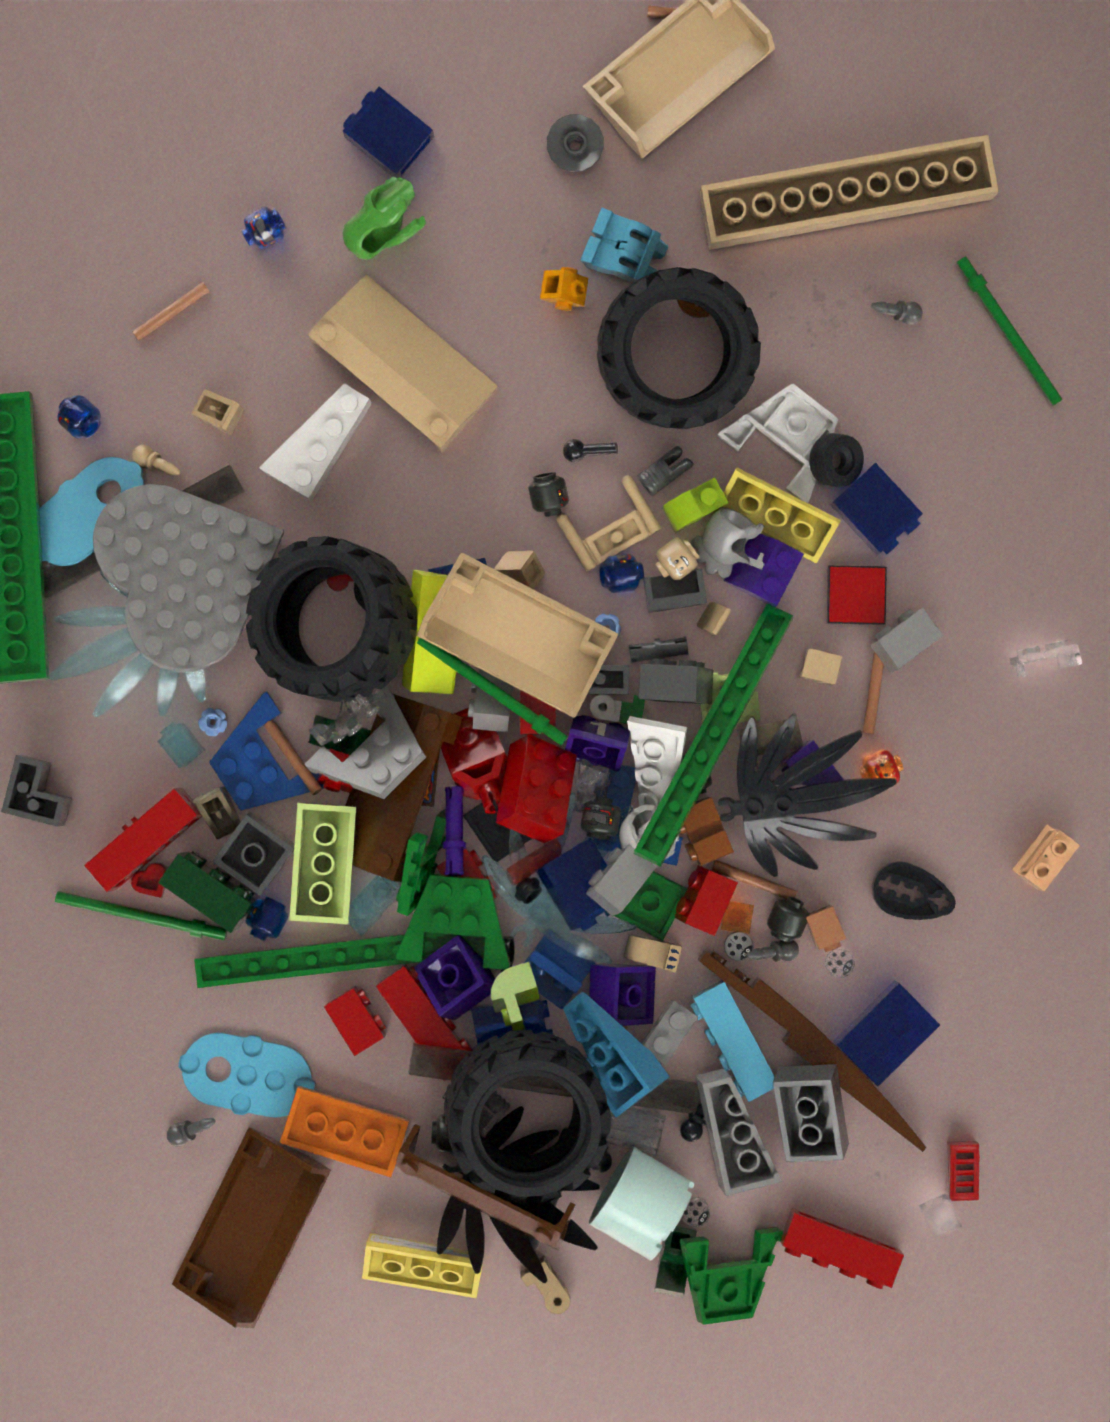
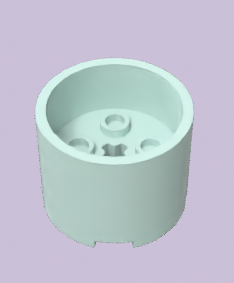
M633 1146L625 1154L606 1184L590 1216L589 1224L651 1261L662 1249L660 1242L665 1241L670 1232H673L692 1196V1193L687 1190L689 1188L692 1189L695 1183Z

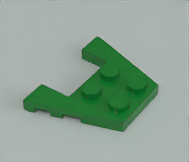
M445 809L436 815L430 842L427 846L428 836L418 832L408 840L402 883L396 896V901L398 902L397 913L408 916L416 909L430 875L435 873L436 866L438 865L435 863L437 852L443 848V842L446 841V836H444L446 828Z
M431 874L396 954V960L422 962L425 932L485 937L483 968L501 970L510 968L511 964L498 918L490 879Z
M777 1227L755 1230L753 1257L751 1260L707 1265L708 1239L703 1236L680 1239L698 1322L706 1325L753 1318L765 1286V1282L762 1280L767 1266H772L775 1255L772 1253L776 1242H781L782 1230Z

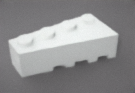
M344 383L259 469L312 502L372 404L370 399Z

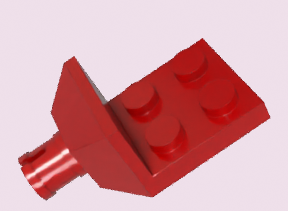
M468 707L454 713L463 717L454 745L443 742L441 751L456 786L463 787L464 789L463 796L476 800L481 799L485 813L495 814L493 801L496 802L499 808L508 757L497 731L473 729V717H468Z

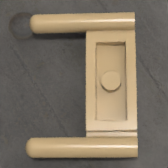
M629 475L623 477L622 484L637 510L632 511L583 541L567 514L561 513L556 518L586 572L662 529L635 481Z

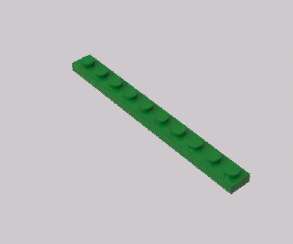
M766 604L634 850L635 855L659 867L662 866L793 620V615L770 604Z
M425 932L423 960L457 935ZM405 934L194 959L197 988L419 962L396 960V954ZM460 935L478 955H484L485 937Z

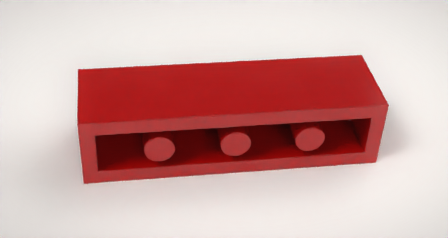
M405 964L378 983L376 988L441 1079L446 1081L453 1075L454 1070L466 1055L471 1056L473 1048L465 1037L460 1040L454 1031L457 1026L452 1019L438 1015L426 991L420 984V980L417 977L418 973L414 966L409 969L407 964Z
M794 1208L791 1209L780 1242L785 1247L784 1251L796 1257H801L802 1254L812 1257L813 1263L821 1267L828 1268L829 1264L840 1268L839 1273L854 1279L856 1275L867 1278V1284L879 1289H883L884 1285L890 1288L893 1287L904 1258V1254L900 1249Z

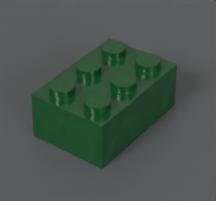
M195 851L178 853L158 883L228 932L232 933L238 930L251 908L258 902L253 898L255 893L243 884L236 886L229 881L231 876L218 867L211 869L205 865L207 859Z

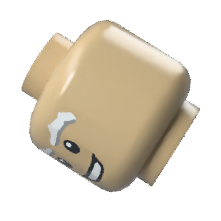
M679 537L673 538L656 552L659 561L655 565L664 578L670 575L675 581L681 580L698 566L697 559L699 555L687 538L685 540Z

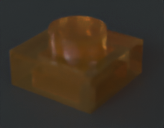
M730 901L722 918L720 929L750 934L754 905Z

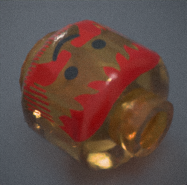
M882 749L863 757L862 765L858 767L862 778H896V784L900 782V772L904 771L899 755L893 756L887 749Z

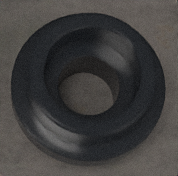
M536 877L522 879L515 887L517 891L514 897L524 904L531 903L542 892L540 881Z

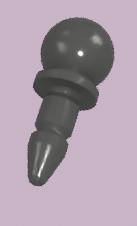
M882 301L871 304V307L877 312L893 315L896 321L902 320L908 325L918 323L923 314L921 306L912 301L906 303L898 301L896 304Z
M794 940L792 942L773 941L769 947L756 948L748 952L746 956L754 960L772 958L775 962L780 960L792 961L799 953V946Z
M204 1118L194 1123L187 1120L182 1124H173L167 1131V1140L173 1146H183L188 1141L194 1140L196 1134L208 1130L215 1124L216 1120L214 1118Z

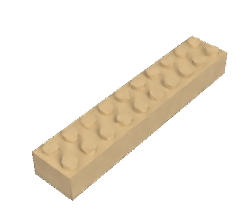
M987 134L702 185L699 196L709 250L992 200L999 190L989 136Z

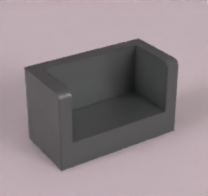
M702 568L692 571L678 581L673 580L670 575L666 578L663 576L643 578L648 613L705 605L707 603Z

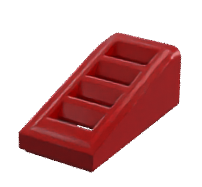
M977 1141L947 1142L949 1201L979 1200V1143ZM956 1153H970L971 1158H956ZM956 1164H971V1169H956ZM971 1175V1180L956 1181V1176ZM972 1186V1192H956V1187Z

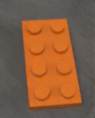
M298 1085L280 1143L391 1178L409 1120Z

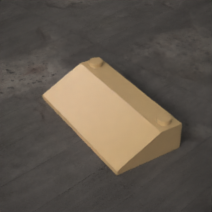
M687 0L583 85V89L624 141L641 158H644L775 50L772 34L740 0Z
M367 274L322 317L308 334L311 342L321 346L429 438L441 452L446 449L498 388L493 381Z
M461 552L424 616L417 636L575 718L618 633Z

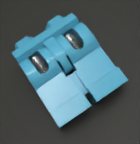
M601 208L592 230L595 237H589L580 260L588 269L608 275L612 274L628 282H635L657 271L649 266L652 257L662 259L667 252L668 245L660 239L661 233L652 230L645 224L613 214L610 210Z

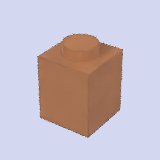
M832 905L815 910L806 917L807 927L817 949L824 948L825 952L834 950L841 946L840 941L846 939Z

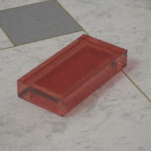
M556 838L506 868L507 878L512 886H515L522 879L531 876L560 858L562 847Z

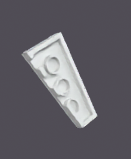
M630 716L627 722L628 729L631 732V750L635 760V778L638 781L639 806L655 805L654 809H657L683 760L687 727Z

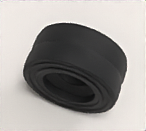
M836 433L823 435L815 442L811 449L809 458L810 470L814 478L824 485L835 487L848 486L857 480L863 469L864 454L862 447L855 438L849 435ZM838 452L841 456L839 466L835 468L832 461L834 455Z

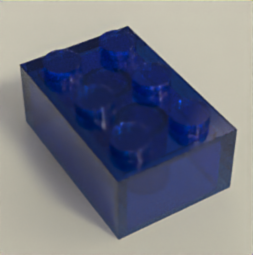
M894 980L833 1042L875 1085L879 1086L940 1024L899 982Z

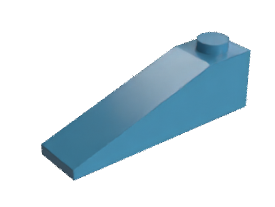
M581 992L563 1008L575 1039L582 1043L587 1055L586 1059L594 1070L606 1094L610 1111L615 1117L621 1115L670 1077L654 1054L586 993Z

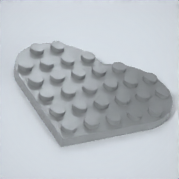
M147 484L123 491L104 507L95 524L93 548L96 560L105 577L115 587L128 594L125 606V620L127 630L137 650L148 661L163 669L176 672H194L215 662H220L237 644L249 617L246 614L249 594L252 589L260 585L261 581L256 580L266 563L274 558L284 535V529L173 487Z

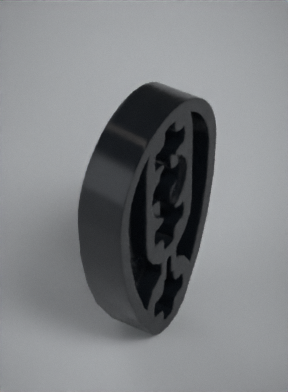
M896 861L886 864L876 873L872 882V896L875 903L882 911L895 917L913 920L935 919L950 914L955 908V897L945 884L926 870L907 862ZM887 877H890V883L899 885L903 881L904 887L907 889H913L916 885L918 886L917 891L921 893V897L915 898L911 902L910 896L904 893L900 895V898L896 897L897 892L891 889H887L886 893H883V887L879 886V881H885ZM942 894H945V900L949 901L948 907L943 906L940 911L938 910V905L934 901L928 900V897L934 899L941 898Z

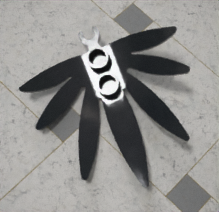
M793 713L776 732L764 752L757 771H755L758 755L757 726L755 717L751 716L742 736L737 759V787L740 800L735 801L730 797L720 798L718 806L727 805L731 809V812L721 814L720 820L727 822L736 815L743 816V826L748 846L757 862L773 877L778 876L777 861L765 838L791 861L813 870H817L819 867L816 861L799 844L779 831L778 827L800 835L832 841H858L876 837V832L860 827L822 819L795 817L794 815L826 812L862 802L896 785V778L847 779L818 783L796 789L790 788L816 776L839 760L862 737L861 730L838 738L813 751L772 781L770 776L774 773L786 753L794 731L797 715Z
M519 1106L503 1117L484 1139L492 1147L499 1150V1147L512 1136L518 1127L524 1113V1107ZM554 1129L533 1133L510 1143L499 1151L515 1156H527L551 1142L559 1134V1131ZM458 1163L455 1167L443 1164L444 1170L450 1173L458 1172L463 1175L462 1179L473 1184L468 1175L462 1172ZM587 1179L573 1191L598 1190L600 1185ZM450 1196L440 1223L437 1254H442L454 1239L460 1227L464 1209H466L465 1233L467 1249L474 1273L479 1274L485 1250V1232L481 1211ZM526 1200L527 1204L511 1203L553 1225L559 1223L564 1215V1212L548 1201L536 1203ZM489 1216L497 1232L515 1257L538 1280L546 1283L548 1279L544 1268L525 1234ZM571 1219L563 1241L590 1250H597L598 1246Z

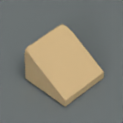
M710 602L699 619L697 626L712 636H716L731 613L730 609L715 602Z

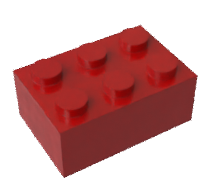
M530 734L511 743L496 823L542 843L563 835L577 755Z

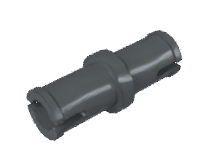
M686 636L660 641V638H656L654 642L629 645L631 663L689 655Z

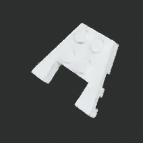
M792 383L748 414L739 418L736 422L721 430L717 436L738 452L753 431L758 429L803 465L785 490L808 503L817 481L809 465L811 449L820 437L834 433L838 418Z

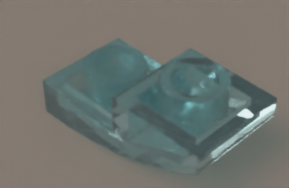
M377 875L351 902L348 924L362 936L396 900L400 886L395 881Z

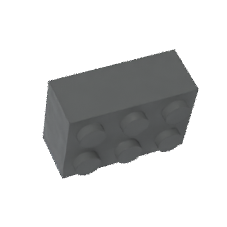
M837 1064L779 1067L773 1080L785 1161L844 1160L849 1141Z

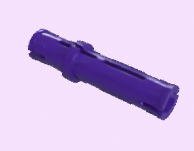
M451 786V789L450 787H445L446 841L443 842V849L446 850L445 875L447 876L464 875L463 850L466 849V842L463 841L464 789L460 786Z

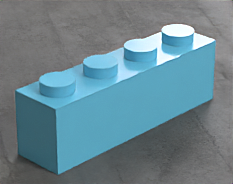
M721 980L694 994L692 997L695 1003L690 1006L695 1015L698 1016V1021L704 1018L709 1028L704 1030L712 1046L718 1044L722 1055L718 1056L726 1072L729 1070L733 1072L736 1078L733 1082L740 1096L743 1097L745 1095L747 1101L750 1102L773 1090L775 1076L725 982Z

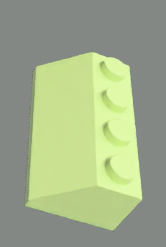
M297 803L289 921L349 923L356 807Z

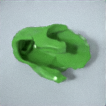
M392 177L386 180L385 184L373 188L365 196L363 207L344 225L342 232L344 243L348 250L353 252L359 259L369 260L385 248L406 242L425 226V217L422 216L419 219H414L401 230L403 214L415 196L413 185L409 180L402 177Z

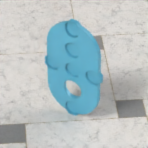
M102 458L88 465L72 480H66L60 485L59 491L39 509L42 561H47L57 566H69L81 562L94 552L93 532L101 511L107 505L98 498L99 488L108 481H115L119 483L122 493L130 488L145 485L142 477V468L136 462H129L122 458Z
M211 1033L195 1041L179 1060L178 1067L182 1071L184 1083L188 1091L197 1100L208 1105L231 1109L234 1114L238 1115L251 1113L274 1118L289 1115L298 1085L315 1090V1082L312 1079L310 1067L298 1051L286 1045L263 1041L260 1036L250 1035L242 1037L227 1033ZM223 1057L230 1063L231 1073L226 1080L216 1082L208 1077L206 1066L211 1058Z

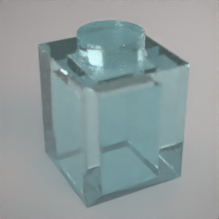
M172 722L160 732L163 737L157 741L178 768L186 767L205 751V748L184 723L176 725Z

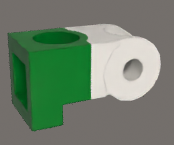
M600 694L591 701L590 710L597 719L628 724L627 721L630 716L643 717L645 700L639 699V696L634 695L633 703L613 700L608 695Z

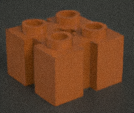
M712 797L696 801L679 833H686L689 843L685 844V848L692 862L697 860L698 864L704 865L734 851Z

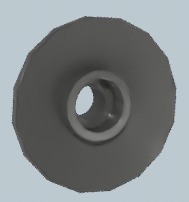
M569 114L558 119L551 126L547 135V151L551 160L559 168L569 172H581L591 168L600 159L604 149V137L600 127L591 118L581 114ZM577 141L581 146L578 150H572L569 146L570 143Z

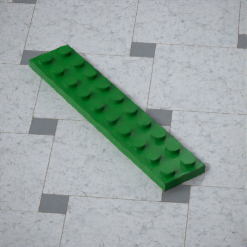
M30 391L0 394V684L50 679L33 398Z

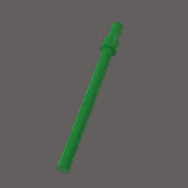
M966 256L957 261L956 263L969 281L967 285L973 293L976 292L1051 404L1054 406L1063 400L987 288L986 284L988 282L983 275L977 273Z
M419 638L418 645L532 725L531 729L538 734H545L560 746L566 741L568 736L551 725L547 717L534 713L456 656Z
M60 891L57 892L55 897L56 903L189 932L190 936L198 938L207 936L225 940L227 936V930L224 928L207 925L206 921L198 919L189 921Z

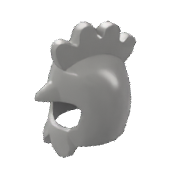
M719 508L708 521L703 536H696L691 540V545L698 549L697 554L699 558L697 562L706 563L705 572L707 574H714L718 571L722 578L729 577L733 564L737 562H750V559L745 554V544L749 539L757 537L762 532L764 525L761 523L755 525L746 516L733 509Z

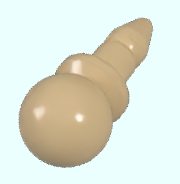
M139 445L132 452L133 462H136L141 468H147L150 471L158 469L169 475L180 474V470L174 464L162 459L159 452H154L147 445Z

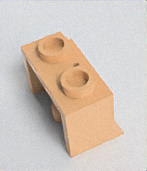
M1046 825L1012 871L1037 890L1045 891L1080 845L1061 830H1056Z

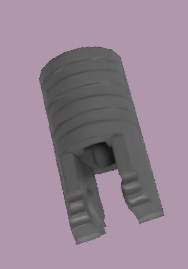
M679 446L674 447L637 475L639 481L651 496L655 495L693 466L694 463L691 459L684 458L672 468L669 467L682 455L683 450Z

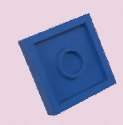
M550 928L524 962L530 963L539 994L561 1010L572 995L576 994L583 985V980L590 972V965L596 964L594 960Z

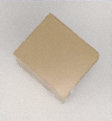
M508 551L494 568L533 590L546 573L534 551Z
M808 649L799 678L831 686L836 685L842 656Z

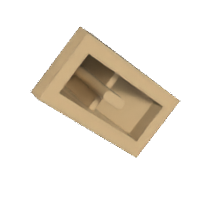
M204 389L191 415L232 435L244 409L235 401Z

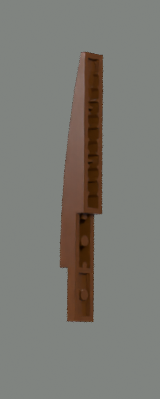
M705 950L698 958L700 963L788 1031L782 1039L788 1047L811 1065L837 1064L840 1087L922 1152L926 1149V1146L873 1083L801 1012L758 977L751 985H748L747 983L750 978L737 968L732 972L724 965L727 960L714 950L711 954Z

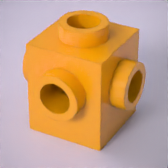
M561 267L560 270H544L540 299L555 304V309L562 311H572V307H584L589 278L577 274L578 270L570 267Z

